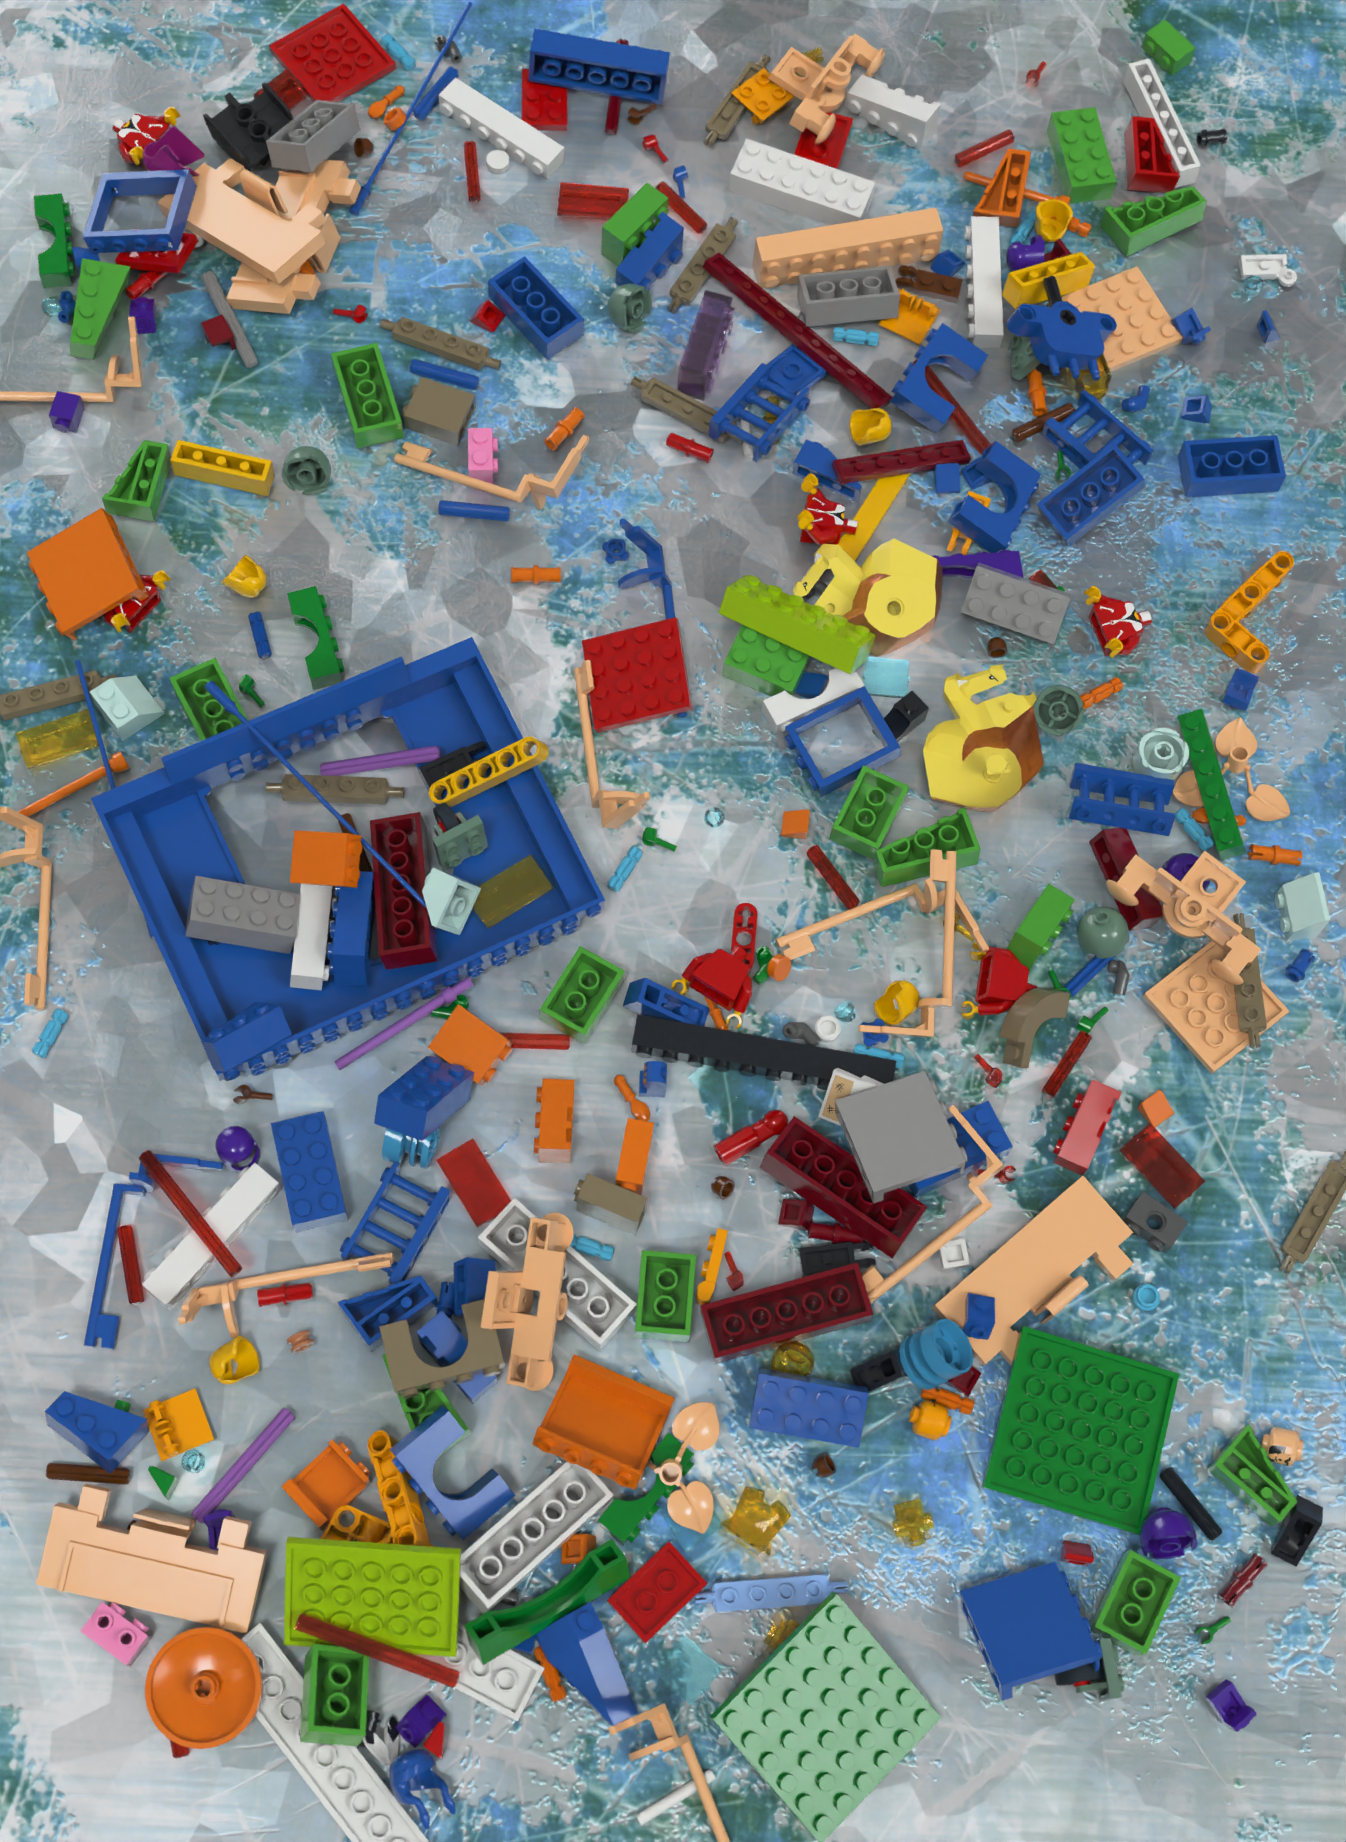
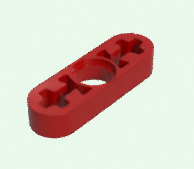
M741 903L734 912L731 951L734 947H740L746 951L747 957L744 963L750 967L748 974H750L754 962L757 909L750 903ZM743 911H748L750 916L747 927H742L743 916L741 915ZM740 934H746L750 937L751 942L743 946L736 941V937Z

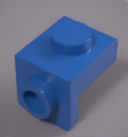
M1193 308L1184 311L1170 320L1183 337V345L1190 342L1195 345L1206 339L1204 334L1211 331L1210 326L1202 327Z
M1236 668L1227 686L1223 703L1228 704L1232 708L1246 711L1259 677Z
M968 1293L965 1304V1324L962 1330L967 1337L988 1340L995 1325V1298Z

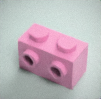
M468 428L469 476L493 484V473H498V458H493V452H498V437H493L492 428Z
M102 1602L81 1629V1632L122 1663L131 1667L152 1639V1637L146 1634L149 1628L136 1618L131 1623L123 1617L126 1611L114 1602L110 1606Z

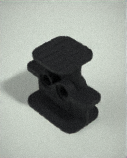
M265 82L262 84L264 92L249 104H240L229 92L224 96L228 107L212 119L206 113L203 115L212 138L231 159L243 165L250 172L251 168L269 156L266 141L293 120V116L285 102Z

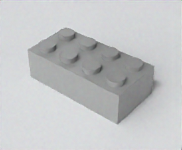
M322 100L313 102L266 141L272 167L281 168L284 171L313 172L317 166L326 161L330 155L338 151L343 144L351 140L360 131L355 104Z
M890 266L798 275L797 298L806 327L898 317L900 294Z
M978 563L961 613L1054 644L1071 599V594Z
M195 876L190 894L185 936L290 954L296 938L300 894Z

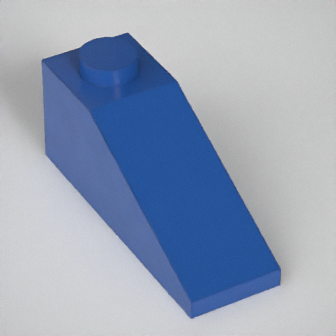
M806 439L794 461L792 474L804 479L808 474L812 473L817 477L819 486L858 502L862 488L860 483L853 482L839 485L831 466L833 460L838 459L828 448L823 447L822 444Z
M647 978L629 983L623 1007L642 1016L698 1026L705 1025L709 1012L708 1007Z

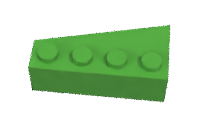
M1194 186L1166 192L1165 196L1145 197L1144 201L1137 203L1128 201L1116 208L1107 206L1103 210L1101 227L1127 257L1202 221L1207 201Z
M385 1353L384 1355H382V1357L384 1359L385 1365L390 1375V1370ZM429 1388L418 1390L419 1394L410 1398H402V1395H399L398 1398L411 1431L442 1405L465 1431L438 1458L472 1433L441 1389L436 1391H430Z

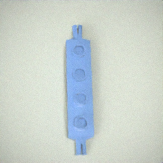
M825 1573L713 1582L711 1592H699L695 1595V1598H701L695 1599V1605L712 1603L716 1612L821 1604L832 1592L847 1593V1588L844 1587L847 1584L846 1580L829 1582Z

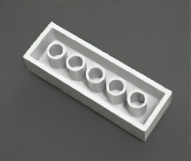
M746 139L730 173L729 191L828 225L864 220L875 188L874 181Z
M514 1198L479 1235V1246L508 1271H523L531 1217L536 1216ZM569 1246L563 1251L566 1252L561 1292L566 1293L568 1298L567 1311L563 1320L597 1350L601 1351L635 1313L637 1304ZM534 1290V1294L540 1298V1291Z
M564 1463L461 1554L460 1588L482 1614L490 1611L611 1501L614 1494L590 1470L577 1464Z

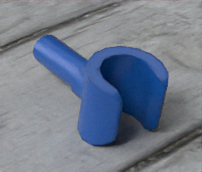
M684 165L675 168L673 173V180L677 182L680 199L685 198L682 180L688 178Z

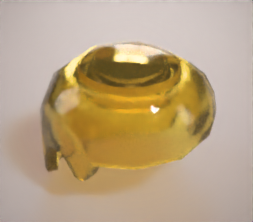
M798 1341L784 1342L773 1354L771 1370L803 1376L810 1375L814 1368V1355L806 1345Z

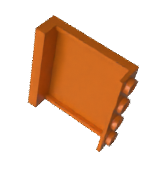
M103 508L98 509L27 552L30 559L28 565L39 579L37 585L40 591L47 597L48 602L46 606L57 620L55 623L57 630L62 636L66 635L73 641L77 639L74 631L128 599L136 597L142 601L149 597L113 516Z
M574 1354L565 1377L540 1427L538 1426L532 1445L538 1447L543 1452L559 1456L568 1463L584 1467L595 1475L604 1476L623 1487L635 1490L668 1418L675 1398Z

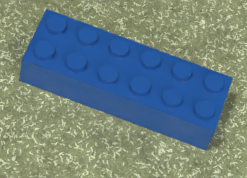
M534 29L530 48L529 81L663 104L670 52Z

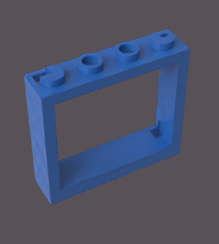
M189 169L102 173L82 236L91 253L178 250L197 188ZM175 194L164 229L103 231L113 197Z

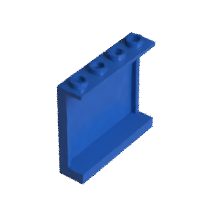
M1056 1562L960 1591L961 1609L1002 1701L1013 1698V1687L1092 1663L1095 1672L1099 1671V1658L1103 1657L1100 1644L1097 1640L1093 1641L1090 1635L1091 1627L1088 1619L1081 1616L1077 1596L1070 1593L1068 1578L1064 1571L1060 1572Z

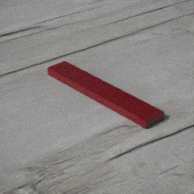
M957 440L833 460L831 466L839 485L932 470L935 469L937 464H969L971 457L964 441Z

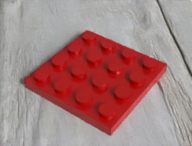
M344 3L269 45L270 52L312 102L316 100L339 102L396 69V63Z
M677 617L582 640L584 660H590L592 665L594 689L589 695L594 729L597 733L693 710Z

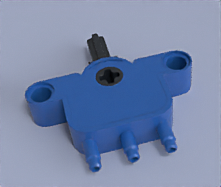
M1055 276L1045 277L1043 284L1049 303L1046 306L1033 304L1019 305L1007 320L1008 330L1014 335L1030 338L1035 357L1042 364L1049 366L1053 376L1060 374L1059 367L1069 368L1073 378H1079V370L1089 369L1092 379L1094 381L1099 380L1100 371L1097 359L1104 352L1103 343L1117 328L1115 319L1105 313L1080 312L1071 303L1062 301Z

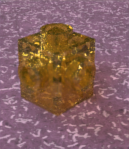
M921 1498L893 1505L897 1520L892 1521L896 1538L901 1537L904 1544H910V1546H920L925 1544L926 1540L932 1539L930 1529L935 1528L930 1511L925 1512Z

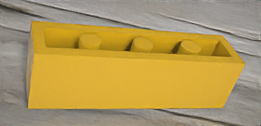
M1082 252L1009 272L1002 296L1014 309H1017L1021 304H1035L1048 300L1043 280L1050 275L1055 276L1061 296L1076 292L1089 286L1095 264Z
M177 440L170 460L174 475L264 496L269 495L275 477L272 461L182 440Z

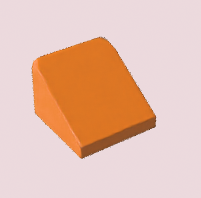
M810 810L784 812L781 836L806 839Z
M1160 1089L1144 1100L1137 1108L1153 1129L1174 1114L1164 1093Z
M574 1534L562 1545L561 1564H580L587 1553L596 1548V1536Z

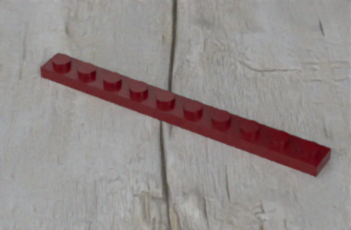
M720 252L705 260L703 268L712 277L716 278L730 292L739 297L747 306L776 328L780 334L788 338L797 348L807 354L869 408L883 409L890 404L892 396L811 328L806 327L805 323Z

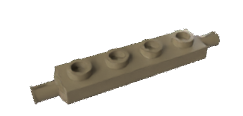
M763 54L758 63H748L707 122L705 131L709 134L703 141L706 146L712 147L717 138L725 141L747 108L731 92L764 68L768 71L765 68L771 60L768 55L766 57V54Z
M730 217L725 226L717 223L671 287L669 295L673 300L667 307L669 312L675 314L681 304L689 306L711 275L703 268L705 260L719 252L724 256L735 241L736 234L733 233V229L738 224L736 218L733 221L734 217Z
M401 317L396 323L385 318L381 320L380 328L391 331L392 339L477 370L482 369L484 366L499 370L501 366V360L489 357L488 347L405 317Z
M637 376L632 378L630 385L642 390V401L706 435L709 434L710 419L718 411L654 377L647 382ZM722 433L717 441L723 443L730 437L741 444L743 443L742 440L729 433Z
M96 670L84 673L89 694L91 690L108 679L117 678L116 674L101 678ZM79 675L1 694L0 717L5 721L86 700Z
M285 774L281 783L266 782V793H281L283 801L320 802L293 774ZM302 775L327 802L386 804L388 797L404 798V787H389L386 778Z
M1238 913L1234 914V923L1243 929L1240 933L1256 945L1254 929L1245 928L1244 914L1240 913L1239 918ZM1257 955L1251 964L1247 967L1245 966L1239 974L1244 983L1234 985L1240 1032L1248 1033L1250 1048H1254L1255 1045L1256 1048L1261 1047L1259 1032L1266 1030L1267 1027Z
M1346 1151L1340 1162L1330 1161L1280 1248V1251L1284 1253L1286 1258L1279 1269L1284 1271L1285 1274H1290L1295 1262L1304 1264L1307 1261L1346 1191Z

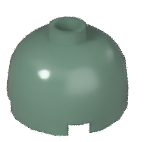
M634 283L619 286L608 299L609 318L615 326L632 333L638 332L644 327L646 321L642 320L646 314L650 315L652 308L650 291L645 289L644 286Z
M300 446L286 456L282 469V478L289 489L293 491L295 489L301 490L303 495H316L327 488L331 476V465L329 459L321 450L312 446Z
M1061 684L1051 685L1042 690L1033 707L1038 726L1046 733L1053 735H1062L1075 730L1081 723L1084 714L1083 702L1079 694L1071 687Z
M1095 907L1080 919L1077 930L1079 946L1086 954L1089 952L1095 954L1096 958L1101 959L1111 958L1120 954L1124 950V946L1129 942V929L1126 919L1120 912L1111 907Z

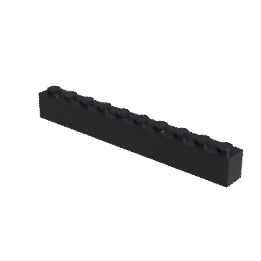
M637 1015L631 1052L636 1053L638 1057L651 1058V1056L661 1057L663 1061L669 1063H676L678 1060L688 1062L687 1064L693 1067L711 1066L714 1070L720 1072L734 1070L739 1071L741 1075L749 1077L755 1076V1074L762 1075L771 1081L785 1079L799 1086H805L806 1084L817 1085V1088L827 1090L833 1070L837 1067L860 1078L865 1075L886 1084L893 1081L896 1060Z

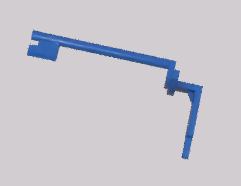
M625 519L619 520L620 527L625 530V536L646 553L648 568L636 570L623 576L618 581V586L624 590L650 581L652 584L662 588L665 618H674L672 586L670 579L665 573L662 546L640 526L634 527ZM687 711L678 713L677 716L686 717Z
M142 1152L139 1172H130L129 1180L133 1185H113L83 1346L94 1348L96 1338L102 1339L101 1348L114 1349L119 1316L101 1314L123 1194L145 1196V1193L152 1192L155 1182L148 1177L149 1171L159 1165L222 1170V1162Z

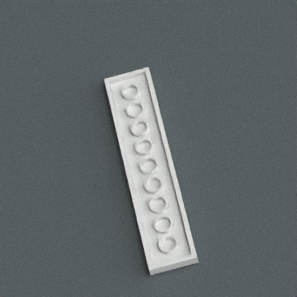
M261 1623L241 1639L254 1652L263 1677L261 1703L255 1716L351 1842H429L356 1746L300 1742L303 1677Z

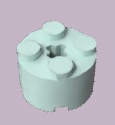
M1156 728L1145 734L1133 756V766L1136 773L1175 781L1189 757V748L1186 741L1184 743L1179 737L1180 734L1169 728Z

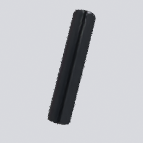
M1172 1467L1164 1470L1159 1475L1160 1479L1207 1538L1212 1541L1222 1534V1529Z

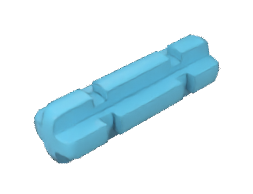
M387 33L381 38L382 45L389 50L390 54L399 63H402L406 70L409 71L415 67V59L408 54L398 41H395L391 34Z
M1033 210L1027 213L1026 218L1022 220L1015 234L1009 239V246L1016 241L1022 243L1028 237L1033 226H1035L1036 213Z
M835 327L833 340L842 342L844 339L846 342L857 344L867 342L868 345L876 346L879 340V333L874 331L866 333V330L851 328L844 330L843 327Z
M1185 808L1175 813V820L1179 824L1184 825L1182 828L1195 842H1199L1198 846L1203 851L1211 849L1215 841L1210 835L1206 836V831L1194 817H1189L1191 814Z
M635 846L630 847L627 855L624 856L614 871V876L612 875L608 880L607 887L614 892H618L621 889L623 882L627 880L635 868V864L642 857V851Z
M55 1009L51 1015L52 1020L47 1022L38 1038L40 1039L39 1042H36L32 1048L34 1055L45 1058L50 1051L48 1047L54 1044L62 1030L61 1025H65L69 1018V1015L61 1009Z
M862 1044L854 1046L853 1053L896 1060L895 1068L903 1066V1053L894 1052L892 1054L889 1050L871 1046L866 1048V1045Z
M574 1234L570 1245L576 1248L575 1251L593 1257L600 1256L599 1259L610 1261L614 1253L613 1246L607 1244L600 1245L601 1242L583 1236L578 1238L576 1234Z

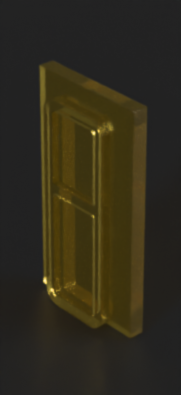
M88 709L15 733L21 749L20 752L23 755L28 770L99 746Z
M529 855L478 886L481 890L473 905V909L487 929L551 891L553 887L533 857Z

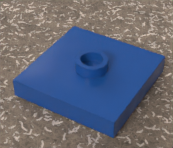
M794 344L766 364L770 367V381L797 396L805 387L811 388L826 376V370Z

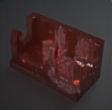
M285 69L267 83L276 92L278 97L285 102L289 110H292L306 99V93L300 89L303 84L290 73L289 69ZM263 88L253 94L254 99L264 92Z

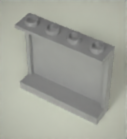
M925 1071L835 1100L836 1116L873 1204L882 1201L884 1193L957 1168L960 1174L964 1173L965 1162L968 1161L966 1152L962 1146H958L955 1127L953 1124H948L946 1107L943 1101H938L935 1082L932 1078L928 1079Z

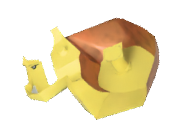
M894 538L881 544L865 558L861 567L839 545L822 544L813 554L815 556L814 564L801 582L795 583L792 590L794 595L801 598L806 596L824 571L831 569L835 577L815 605L823 607L827 613L845 617L851 624L867 627L871 633L876 635L870 654L878 657L914 642L933 628L940 610L942 598V566L936 558Z
M1004 664L991 665L988 670L961 677L957 673L945 679L943 698L956 719L944 721L936 725L928 733L924 745L923 754L932 799L960 808L965 807V809L993 812L1009 802L1043 767L1044 761L1033 709L1034 703L1037 700L1034 692L1028 696L1009 693L983 701L977 705L970 700L972 695L1000 685L1007 680L1005 670L1003 669Z

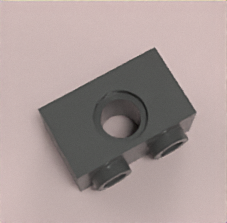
M1145 1192L1139 1195L1123 1219L1124 1223L1132 1230L1133 1236L1142 1237L1148 1241L1147 1244L1157 1252L1162 1251L1165 1254L1173 1246L1188 1223ZM1147 1220L1156 1221L1158 1230L1151 1229L1147 1224Z

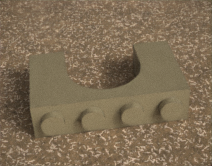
M485 1299L461 1305L468 1331V1346L463 1356L450 1366L433 1367L419 1359L415 1352L407 1319L380 1326L396 1396L402 1395V1398H410L418 1395V1390L429 1388L430 1391H436L445 1388L446 1383L452 1381L462 1384L472 1381L475 1375L484 1373V1376L488 1377L501 1373L500 1369L505 1368L497 1331L496 1329L481 1328Z

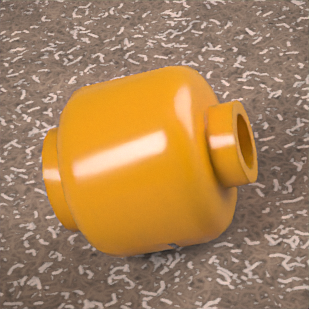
M929 1400L922 1401L918 1407L913 1406L908 1421L912 1422V1430L916 1435L932 1441L947 1435L952 1417L948 1415L946 1407Z

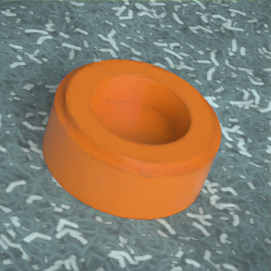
M393 108L385 115L383 123L390 131H393L403 125L407 116L401 108Z
M782 954L775 955L768 964V976L776 981H783L791 970L790 958Z

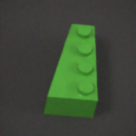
M82 258L70 340V356L95 359L108 325L111 323L117 305H119L122 294L129 283L130 266Z
M965 807L957 810V813L950 817L945 816L939 819L936 824L928 828L923 827L917 830L915 834L907 838L903 837L877 850L873 867L880 886L885 887L930 876V852L933 849L942 850V857L945 860L946 851H956V869L977 865L981 848Z

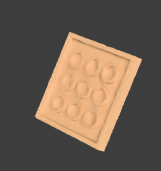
M1138 266L1061 297L1062 301L1071 303L1080 312L1105 313L1115 319L1117 328L1103 343L1104 352L1097 359L1101 376L1182 342L1183 337L1172 325L1171 317Z
M1213 941L1204 946L1143 995L1148 1004L1211 1074L1250 1044L1248 1033H1243L1239 1030L1234 985L1220 979L1211 968V959L1222 961L1228 954V952ZM1262 980L1261 986L1267 1027L1266 1030L1259 1032V1036L1289 1013L1285 1005Z

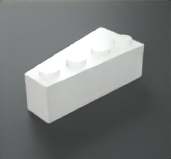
M861 75L847 92L845 108L868 120L869 123L885 130L889 135L904 141L908 146L921 151L935 133L941 104L935 101L929 104L924 102V97L916 95L913 98L905 95V90L900 88L889 89L886 83Z

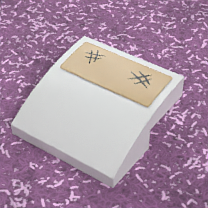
M837 1067L833 1070L818 1117L840 1125L835 1113V1100L883 1085V1083L865 1075L860 1078Z

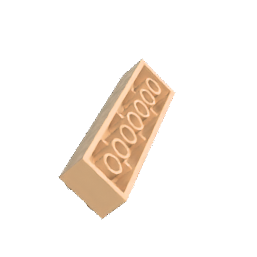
M930 208L758 237L755 240L752 266L757 284L762 288H773L783 284L798 283V275L900 264L908 265L912 262L930 261L935 259L939 252L944 230L937 208Z

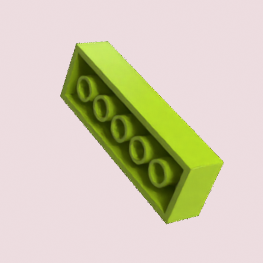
M745 575L727 586L718 612L727 618L848 674L854 672L867 661L876 637L867 627L851 624L845 617L827 613L823 607L810 605L797 595H788L782 592L780 587L760 582L758 577L753 575Z

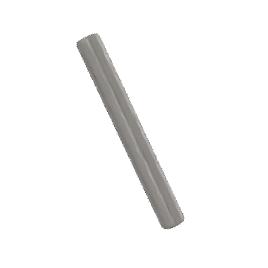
M212 271L203 273L202 280L219 314H223L234 336L236 348L245 366L249 369L256 367L258 364L257 358Z

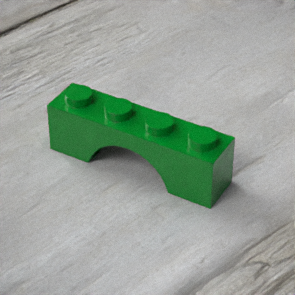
M62 193L34 196L35 217L39 230L47 231L55 236L52 246L45 252L38 254L39 275L43 288L72 286L71 276H75L74 262L70 261V256L74 255L72 241L69 242L68 238L72 236L71 223L67 222V217H71L69 202H64Z
M316 586L287 593L295 626L308 628L319 638L314 651L305 657L313 690L342 682L341 674L345 673L342 659H336L335 652H338L339 649L336 638H331L329 631L333 630L330 616H324L323 609H327L324 595L318 594Z
M668 1433L650 1456L651 1462L661 1467L665 1460L675 1459L682 1443ZM687 1447L680 1461L683 1477L694 1466V1463L691 1461L694 1453ZM656 1473L655 1484L646 1496L634 1501H623L615 1498L598 1519L597 1524L620 1544L624 1545L627 1540L632 1543L642 1531L639 1525L645 1518L648 1521L652 1519L659 1510V1507L656 1505L663 1496L667 1499L677 1486L664 1484L659 1477V1473Z

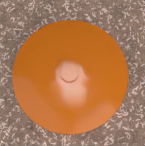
M210 1627L191 1629L169 1640L154 1657L145 1681L146 1706L155 1726L171 1741L194 1749L217 1747L240 1735L255 1717L263 1693L262 1671L252 1649L235 1634L223 1629Z

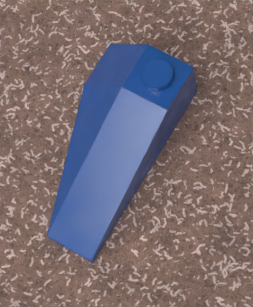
M591 1603L569 1613L535 1634L547 1661L568 1679L567 1682L588 1700L587 1702L610 1726H614L638 1713L604 1627Z

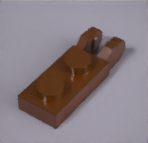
M907 265L899 267L898 274L901 277L896 279L898 289L903 288L906 291L912 292V294L957 304L963 279L919 269L916 270L914 267Z

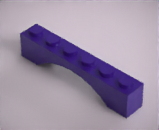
M1001 550L995 553L977 552L971 555L958 553L946 557L932 556L942 566V577L972 579L978 563L1023 577L1019 551Z

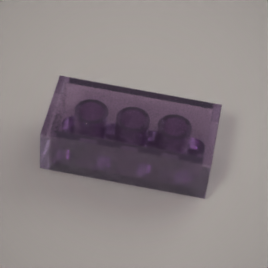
M707 290L704 292L679 366L677 386L678 391L702 401L705 400L707 392H712L714 385L713 377L719 371L721 364L719 359L721 354L724 355L727 346L726 338L727 335H731L734 324L732 320L735 313V308L732 307L733 297Z

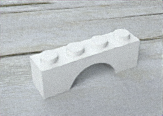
M837 668L828 672L827 688L815 698L799 699L783 691L763 700L761 712L774 735L779 733L786 734L785 726L865 686L857 671L855 670L848 674Z

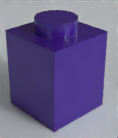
M56 392L49 413L53 428L61 432L70 431L77 433L85 409L80 395Z

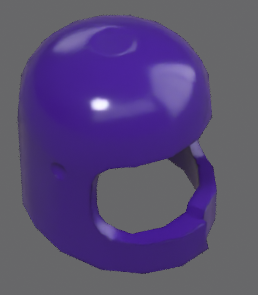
M1033 236L1030 245H1023L1020 241H1016L1008 247L1006 261L1011 272L1045 262V247L1042 236Z
M230 1126L219 1133L215 1149L218 1157L227 1169L240 1173L247 1167L240 1168L232 1164L246 1160L251 1155L254 1145L256 1147L255 1155L247 1166L251 1167L254 1163L258 1164L260 1159V1149L252 1134L245 1128Z

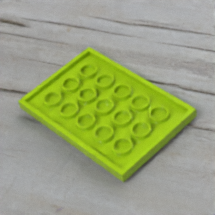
M288 1537L285 1559L284 1645L311 1647L312 1644L369 1649V1651L456 1657L461 1549Z

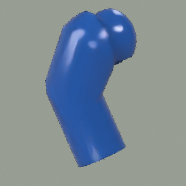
M63 291L59 299L62 311L58 314V319L62 323H67L74 317L76 302L70 291Z
M1146 385L1139 386L1136 396H1132L1129 399L1125 398L1122 401V409L1130 412L1143 410L1147 404L1150 388Z

